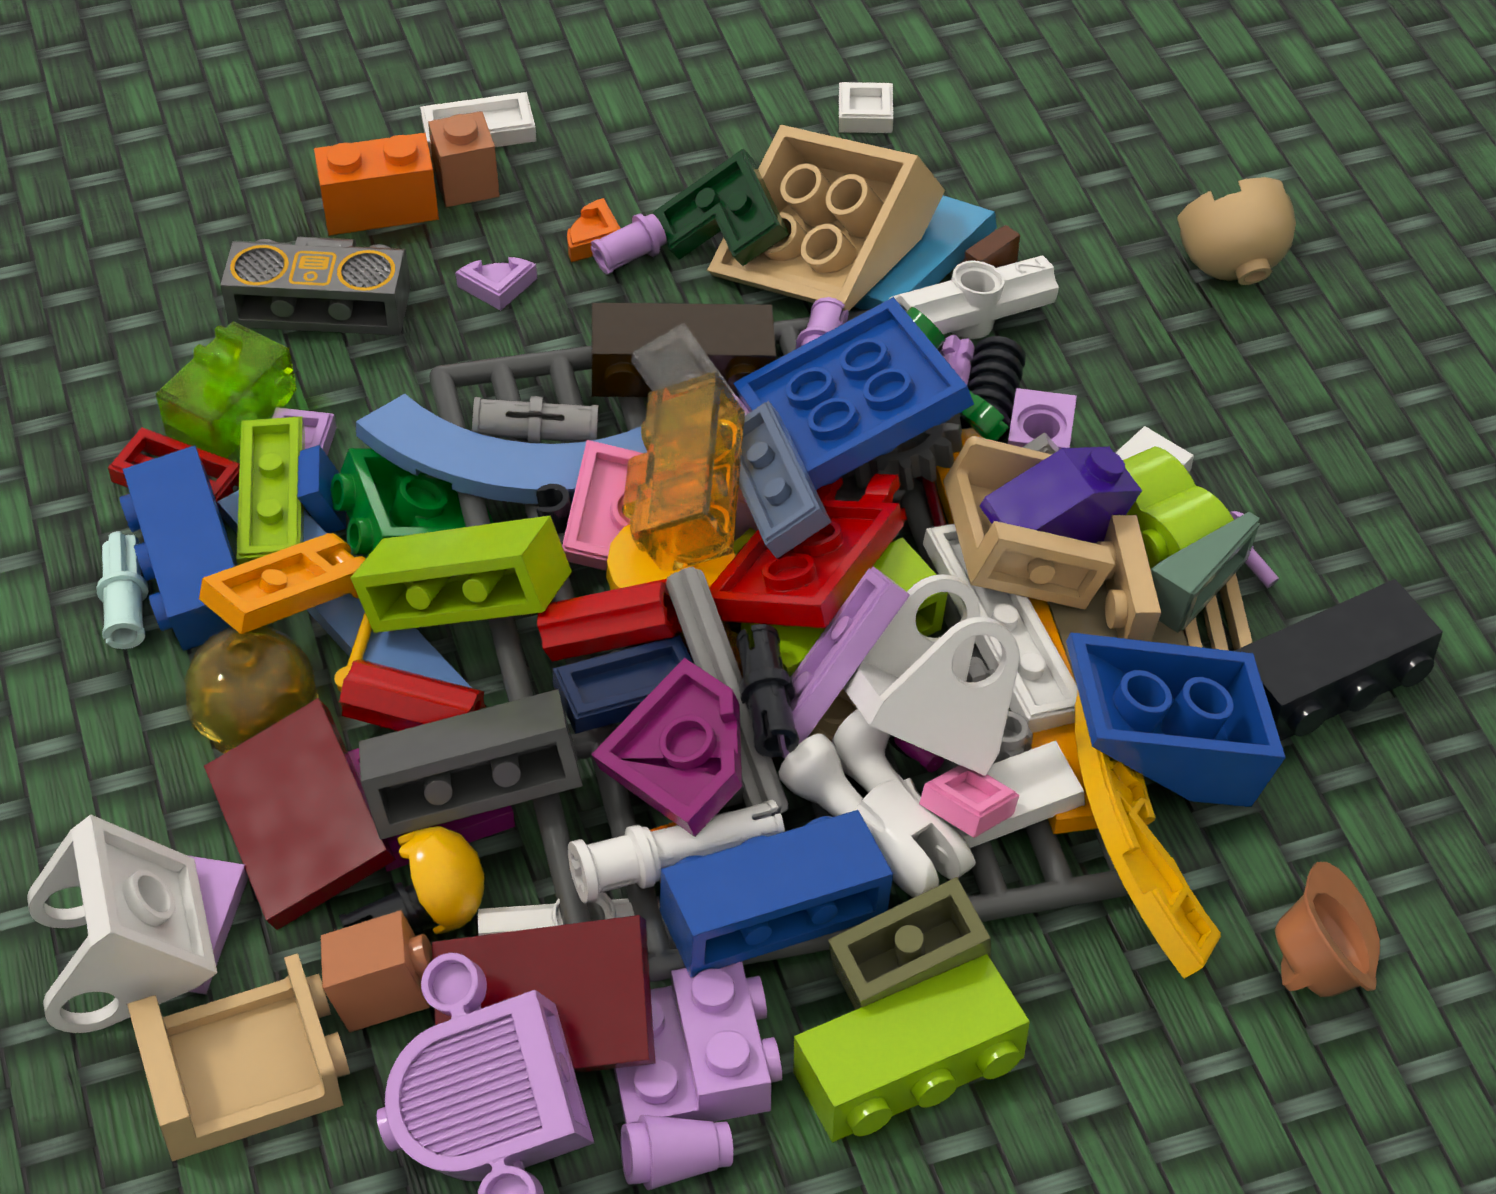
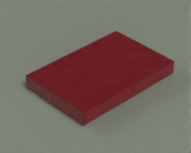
M319 698L204 765L241 860L245 864V870L264 917L276 930L396 860L387 838L379 839L361 780L328 707Z
M640 915L432 942L433 959L445 953H458L472 960L483 970L487 981V990L481 1003V1009L532 990L538 991L554 1002L575 1073L656 1064L646 920ZM435 1009V1025L451 1019V1016Z

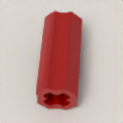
M667 579L550 603L546 610L538 613L537 627L542 639V649L551 661H557L671 638L675 634L682 633L681 625L666 587Z
M362 659L353 661L348 675L343 680L339 699L342 706V716L396 731L486 708L484 704V691Z

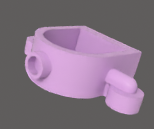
M458 953L442 954L433 959L426 967L421 980V989L429 1005L443 1014L451 1016V1019L420 1033L403 1049L396 1059L387 1081L385 1107L377 1110V1124L382 1140L389 1151L393 1152L403 1149L415 1161L445 1175L465 1181H482L478 1194H544L539 1180L531 1173L525 1171L524 1168L594 1144L556 1004L538 991L532 990L481 1009V1003L487 990V981L483 970L464 955Z

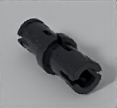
M755 624L751 626L755 647H751L749 633L746 629L740 631L736 638L744 675L739 686L740 698L742 703H746L747 708L750 710L756 751L766 757H781L784 754L780 735H784L785 746L790 753L799 744V736L795 729L790 703L795 695V687L792 677H789L788 672L784 670L779 645L780 636L777 629L766 624Z

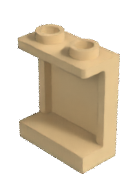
M977 436L969 437L944 478L943 483L970 584L1085 610L1115 565L1108 546L994 521L991 524L980 508V504L985 496L1052 454Z
M298 953L284 957L288 976L283 980L163 1017L156 995L127 1004L158 1122L172 1162L344 1106L337 1080L339 1077L350 1074L344 1049L338 1032L326 1036L323 1034L319 1018L331 1015L328 1000L322 988L319 973L305 977Z

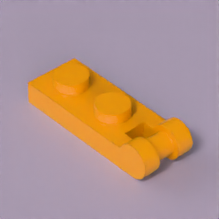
M327 533L202 578L199 600L237 632L244 634L346 594L359 598L350 577L366 558L363 556L354 557L351 554V547L337 534Z

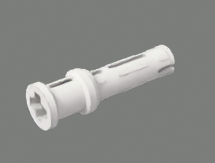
M767 800L761 804L715 815L696 837L678 825L650 831L645 826L633 825L626 828L623 836L587 845L581 839L570 841L568 844V859L576 891L582 902L587 904L597 901L599 893L636 883L642 889L652 887L655 882L660 881L661 869L673 866L686 857L694 855L706 856L739 846L746 840L756 836L769 837L785 832L782 815L779 813L772 816L771 813L777 812L778 806L774 800Z

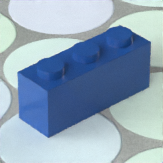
M194 445L124 468L123 472L130 494L121 496L119 499L131 532L141 530L144 542L134 545V549L145 580L150 581L156 578L160 592L149 595V599L160 630L165 631L173 628L183 651L238 633L199 600L202 578L235 567L237 564L210 480L196 446Z
M855 810L835 817H819L810 821L805 826L769 837L756 836L746 840L739 846L706 856H689L673 866L661 869L659 911L691 978L706 969L726 967L859 925L888 911L893 872L859 810Z

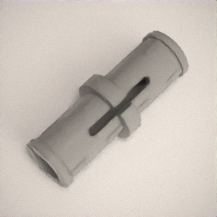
M531 396L530 402L474 398L473 432L493 437L528 439V443H541V440L584 442L597 439L598 405L582 406L543 403V397Z

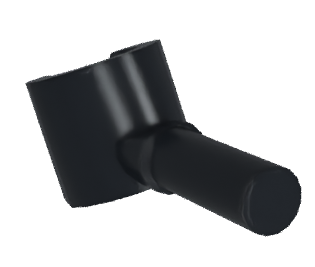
M559 484L543 485L536 492L539 505L537 515L538 517L551 515L557 534L564 533L572 505L568 490Z

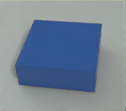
M317 445L301 450L300 456H298L297 498L314 521L326 533H332L346 529V511H336L333 508L330 487L333 476L339 473V471L321 446Z

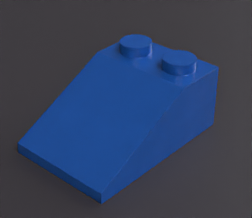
M1072 632L1069 634L1066 644L1092 747L1189 801L1244 807L1253 806L1286 758L1253 653Z

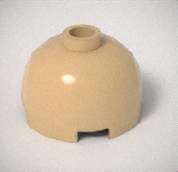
M1261 177L1238 181L1241 189L1240 192L1226 195L1215 201L1212 192L1209 191L1188 204L1178 215L1177 221L1180 227V238L1190 260L1206 275L1226 281L1238 280V283L1241 285H1250L1270 276L1272 273L1271 268L1285 257L1292 246L1296 220L1291 199L1285 192L1283 183L1278 179Z

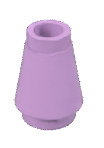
M640 1115L638 1123L623 1124L621 1128V1159L624 1176L629 1185L643 1183L647 1190H651L714 1171L721 1167H730L733 1163V1139L730 1126L726 1121L713 1123V1121Z

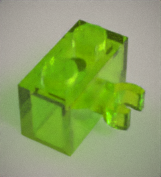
M234 321L226 328L218 325L215 328L216 338L206 347L198 344L194 348V358L156 393L167 436L191 446L195 445L199 449L227 458L240 446L241 421L267 419L274 413L276 407L282 408L297 390L289 348Z

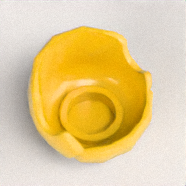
M441 826L424 828L399 836L397 838L401 846L399 854L402 858L409 859L411 879L418 900L431 916L433 922L440 924L433 928L434 933L443 934L454 931L471 921L482 902L484 894V872L478 853L461 834Z

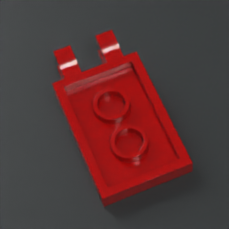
M874 474L866 487L865 494L859 501L835 500L836 492L843 484L842 476L836 482L817 489L816 491L831 523L778 559L767 548L759 530H757L709 587L721 621L826 628L867 570L874 566L904 526L903 523L907 519L905 508H900L899 503H892L893 496L900 487L898 475Z

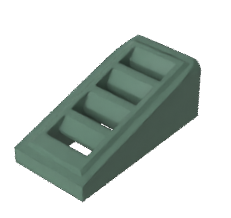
M1247 512L1174 553L1150 569L1161 609L1160 622L1177 633L1180 630L1183 631L1248 560L1260 525L1258 523L1259 517L1251 512Z

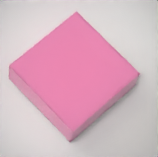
M958 765L925 783L919 804L975 838L1011 817L1015 812L1019 794L989 775L984 776Z

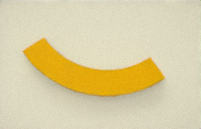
M1077 690L1075 703L1077 753L1084 787L1095 822L1114 867L1140 916L1164 953L1185 979L1204 967L1221 937V932L1190 889L1174 858L1169 855L1148 827L1150 823L1155 821L1156 817L1147 793L1144 776L1092 747Z

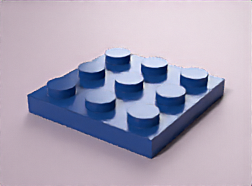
M894 297L733 383L749 413L764 402L769 401L780 414L816 490L836 482L841 476L872 459L890 453L898 445L934 426L947 422L954 415L974 405L968 386Z

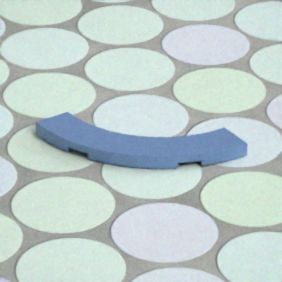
M406 394L356 421V436L382 457L414 475H419L420 472L450 482L452 483V490L461 493L523 504H538L536 492L541 486L547 484L564 486L568 490L572 503L586 446V441L560 444L526 443L482 435L436 416L421 407ZM665 414L648 424L625 433L590 441L685 463L686 450L694 438ZM695 441L689 452V461L692 465L702 466L705 464L706 448Z

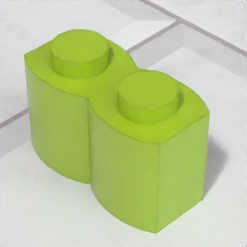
M1154 446L1123 460L1125 468L1142 490L1127 515H1137L1150 569L1174 553L1234 520L1228 509L1216 496L1206 489L1195 485L1186 468L1168 451Z

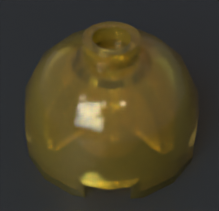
M262 626L244 634H240L233 627H228L212 635L196 651L185 675L186 705L191 725L195 731L198 729L200 734L212 740L215 749L221 753L230 751L318 698L314 670L309 658L294 639L271 626Z

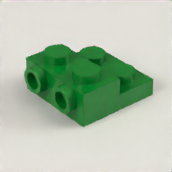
M349 448L340 473L335 474L332 478L330 490L333 508L336 511H346L350 520L347 528V543L351 547L352 555H363V557L367 558L384 538L465 527L457 491L452 490V483L420 472L419 475H414L382 457L373 449ZM487 508L488 515H489V519H490V523L492 524V523H494V522H493L492 517H491V515H490V513H489V510H488V508Z

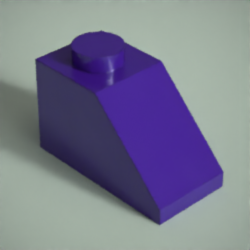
M1110 446L1062 448L985 496L980 504V508L991 524L994 521L1096 544L1098 541H1104L1111 516L1127 515L1142 490L1125 468L1122 458L1113 452Z

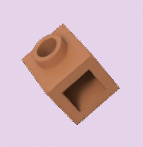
M483 112L457 114L448 118L428 121L434 174L445 207L500 197L495 145Z
M402 910L321 935L322 988L349 1033L430 1008L422 993L421 980L426 967L433 960L432 946L425 934L418 936L414 934Z

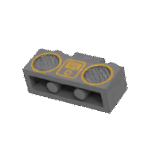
M297 237L295 245L291 243H278L270 239H260L256 242L233 241L220 285L229 327L401 335L411 289L406 249L390 248L380 244L370 247H356L355 239Z

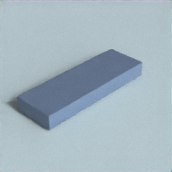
M767 401L732 424L739 430L741 440L737 451L728 462L734 470V476L765 545L778 559L830 524L831 520L780 414ZM726 428L717 435L726 458L731 454L736 444V434L730 428Z

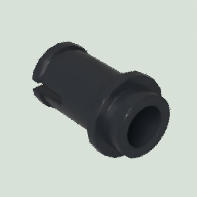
M401 882L394 884L396 892L348 914L343 913L339 915L342 927L345 928L402 910L416 935L423 933L422 925L433 921V919L420 904L414 885L411 884L404 887Z

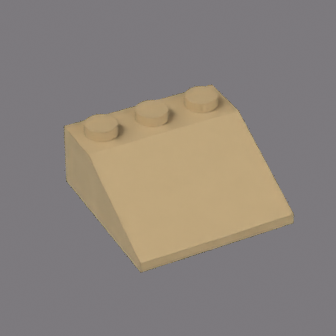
M780 125L758 170L789 235L744 266L732 256L723 237L707 271L715 277L811 303L820 298H836L845 305L842 311L848 310L849 312L922 239L945 189L918 155Z

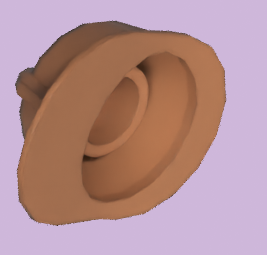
M1316 862L1309 871L1304 895L1279 919L1275 927L1277 943L1283 954L1281 962L1282 985L1288 991H1296L1307 987L1320 997H1333L1359 986L1366 991H1374L1377 984L1376 972L1380 955V938L1374 918L1358 889L1339 868L1328 862Z

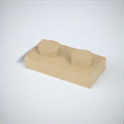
M1112 515L1104 541L1096 543L1110 548L1115 563L1105 579L1107 588L1105 600L1106 623L1110 629L1117 630L1118 638L1152 642L1161 615V609L1137 515Z

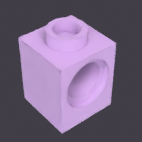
M1016 388L1008 444L1023 447L1045 432L1059 449L1070 448L1077 396Z

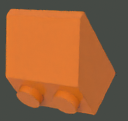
M426 133L396 135L390 138L339 143L333 146L314 148L328 236L439 220L434 173Z

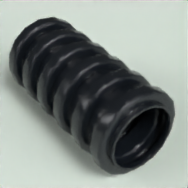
M992 336L984 338L977 343L973 360L971 361L967 386L973 394L979 395L1005 417L1002 421L1009 428L997 440L1001 442L1007 438L1010 431L1016 388H1020L1023 368L1026 363V353L1014 340L1006 337ZM960 416L961 429L972 428V426H970Z

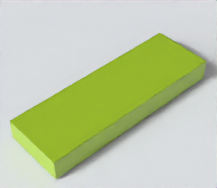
M302 416L241 421L236 555L238 565L304 542V506L297 498L298 456H300V451L305 449V428Z

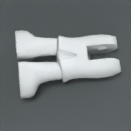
M857 709L838 727L832 742L825 734L817 733L799 743L796 749L789 753L781 764L779 779L794 794L819 804L833 817L859 810L893 872L892 880L911 897L914 898L939 886L937 871L950 880L955 877H961L976 864L967 842L951 823L919 804L921 795L918 793L912 779L907 778L903 780L885 757V749L890 734L870 726ZM845 774L868 792L864 798L851 785Z

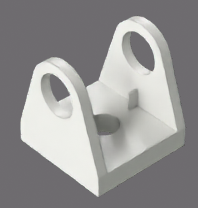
M951 575L929 576L917 582L907 591L910 596L843 689L870 726L986 776L1000 752L1020 661L1019 647L1012 633L1003 624L991 618L980 617L978 599L965 582ZM938 592H950L958 595L963 603L961 621L952 626L942 637L931 638L922 635L916 626V614L924 600ZM988 635L996 638L1002 649V657L996 671L982 681L966 682L976 636Z
M89 815L69 831L29 889L27 895L29 912L36 922L52 928H73L87 924L88 929L87 938L48 990L43 1000L46 1020L55 1029L70 1033H86L107 1028L130 1018L128 1003L156 995L158 1003L161 1004L199 987L217 974L195 859L96 816ZM69 887L81 888L82 906L59 909L45 903L53 893ZM105 992L115 996L110 1004L92 1012L74 1013L61 1008L71 998L84 993Z

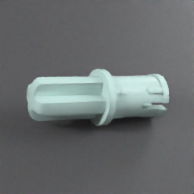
M121 531L110 533L109 540L102 545L103 577L98 581L96 591L98 598L103 602V639H106V644L113 648L129 649L140 645L144 641L145 629L143 628L142 601L146 599L149 591L147 581L141 576V568L134 549V545L140 544L135 535H124Z

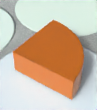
M604 198L584 206L581 209V216L568 229L567 244L571 262L593 257L591 241L621 229Z

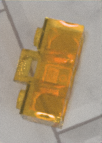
M716 371L649 393L646 420L641 425V436L647 452L631 457L628 461L622 513L630 519V532L635 545L642 552L646 551L660 570L675 571L733 553L745 412Z

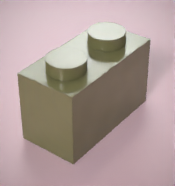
M957 877L828 939L833 968L855 1010L985 954H988L991 959V938Z

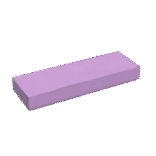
M875 567L867 570L791 676L794 682L795 695L790 703L795 729L799 736V743L810 735L910 596L891 578ZM780 735L784 754L782 757L786 758L790 752L786 749L784 735Z

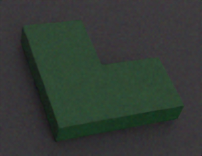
M741 149L653 212L665 231L666 244L669 250L679 260L721 231L732 256L744 266L789 235L753 158L744 149Z

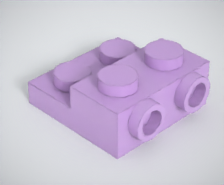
M742 962L719 969H706L691 978L686 968L672 970V986L651 989L656 1064L614 1069L625 1124L638 1123L640 1115L715 1122L771 1111V1083L782 1081V1067L775 1038L761 1039L756 1020L767 1018L766 1000L760 976L746 978Z

